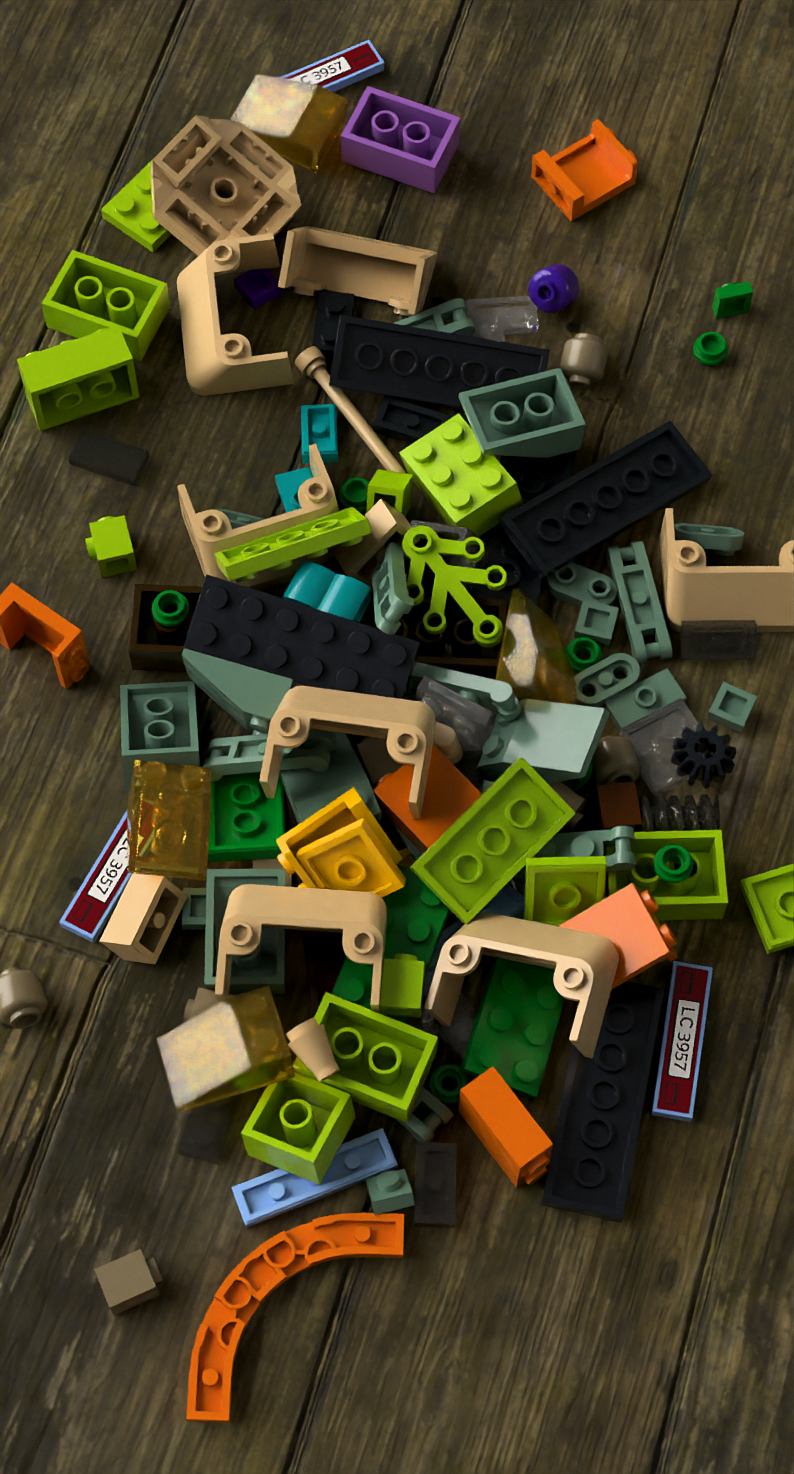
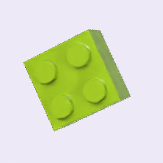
M278 1066L241 1132L248 1156L320 1185L356 1118L351 1094Z

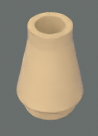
M315 1018L299 1024L286 1034L290 1041L288 1047L310 1069L318 1082L331 1077L340 1070L335 1061L324 1025H318Z

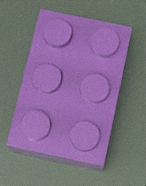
M367 86L341 135V160L344 163L435 193L460 144L461 117Z

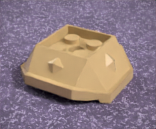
M195 115L152 160L150 165L153 218L197 256L212 243L219 240L273 233L275 237L301 207L293 166L239 121L209 119V117ZM216 192H224L229 198H221Z

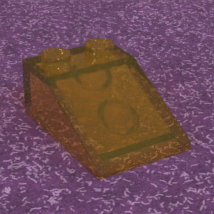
M256 74L230 120L243 123L280 156L316 173L345 122L348 99L319 85Z
M513 589L495 680L509 683L518 701L532 699L573 704L577 697V684L557 624L520 589Z
M134 759L127 793L128 873L206 880L211 810L210 768Z
M270 986L229 997L157 1039L177 1112L295 1077L290 1050Z

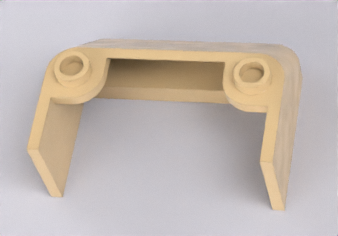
M303 226L287 231L278 287L287 288L294 286L293 292L314 296L315 290L323 289L339 293H350L358 297L388 302L389 305L395 307L394 313L413 316L423 309L437 253L352 234Z
M273 233L216 241L192 261L177 278L186 376L191 390L198 395L209 396L294 384L287 351L252 356L250 342L245 336L237 333L221 335L214 276L247 272L254 269L280 267Z
M316 443L309 445L310 470L313 478L304 481L298 490V500L301 508L232 529L228 517L221 511L206 510L195 514L185 484L177 486L182 516L205 577L207 574L229 581L219 569L214 553L339 511L333 485ZM336 545L328 547V552L322 556L308 559L305 555L293 559V564L287 568L272 571L270 567L258 571L257 577L252 580L237 583L234 579L230 582L252 589H266L292 581L302 561L313 562L327 569L339 566L340 564L331 552Z
M673 508L665 509L660 533L664 616L667 625L672 630L679 633L794 632V540L785 543L781 548L779 566H706L705 551L699 544L689 540H675Z
M309 686L293 687L284 695L271 719L259 782L266 797L275 799L284 748H295L303 744L308 738L310 729L387 739V750L394 761L400 764L415 766L409 806L412 818L420 819L436 728L434 712L430 706L420 701Z
M244 884L232 891L227 902L219 939L215 996L220 1004H228L232 956H246L254 952L261 941L262 927L343 933L342 946L345 955L354 963L373 965L371 1010L380 1013L387 907L379 895L361 891Z
M483 912L477 914L468 924H464L444 943L424 1009L443 1026H451L464 978L478 967L482 954L555 969L553 982L559 994L566 999L579 1002L569 1040L585 1057L593 1058L619 962L618 950L609 938L599 934Z

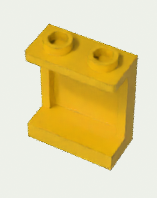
M354 787L276 840L282 851L277 856L279 862L289 876L296 872L303 881L298 887L318 889L297 860L298 850L362 818H365L394 862L397 864L403 860Z

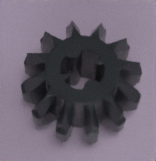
M702 722L697 724L696 731L686 727L682 731V738L677 737L673 742L672 748L675 752L671 754V764L678 766L676 770L677 778L689 776L688 784L690 787L696 783V780L701 781L705 790L710 787L711 780L720 785L725 780V774L732 773L735 764L732 759L736 756V747L729 746L731 741L730 734L717 735L719 731L717 725L713 726L711 731H706Z

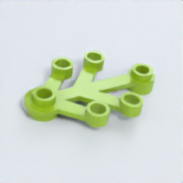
M420 525L409 529L404 535L402 546L406 556L411 559L408 580L406 582L407 590L416 588L420 591L416 598H412L415 602L414 606L419 605L424 599V590L421 584L425 565L427 564L435 574L430 609L423 618L426 631L437 635L445 630L447 622L444 613L449 592L474 624L473 635L475 641L480 646L486 648L498 645L503 638L501 621L496 616L486 615L462 583L487 586L490 590L498 591L504 588L507 583L506 571L498 565L490 566L486 570L447 565L439 555L464 556L469 562H477L483 558L485 553L484 544L477 537L456 541L439 538L437 533L428 526ZM418 538H425L428 541L427 545L423 548H417L414 542ZM478 545L480 551L477 554L471 555L467 553L466 549L468 546ZM493 573H499L503 577L498 583H492L488 578ZM432 617H439L442 620L438 627L428 625V621ZM486 623H490L495 629L491 634H484L481 632V627Z

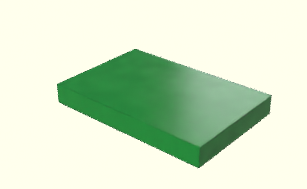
M261 772L223 775L219 781L207 780V844L209 863L274 859L282 853L276 842L279 837L285 834L284 790L280 775L275 799L266 797L259 782Z

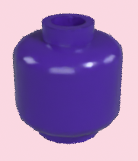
M553 264L536 272L531 278L528 287L529 297L539 310L546 313H556L570 306L575 301L579 292V281L569 267Z

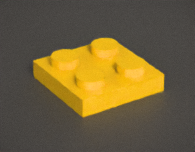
M365 818L300 848L296 855L297 860L318 889L372 892L382 898L403 888L406 882L405 876Z

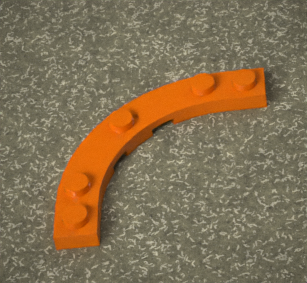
M343 1213L313 1219L312 1222L300 1225L287 1232L282 1231L247 1255L216 1291L215 1298L207 1310L202 1324L199 1326L191 1356L187 1422L230 1423L232 1377L238 1346L252 1316L275 1289L299 1272L331 1260L357 1257L403 1258L404 1214Z

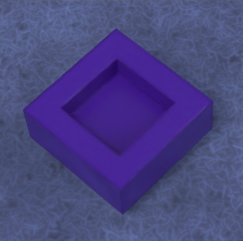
M267 268L248 270L234 278L235 288L253 310L282 294V288L278 287L279 281Z

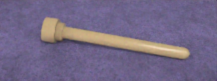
M312 346L300 353L295 360V365L304 376L317 380L384 468L388 471L405 473L402 466L341 388L329 387L330 374L326 370V358L316 346Z

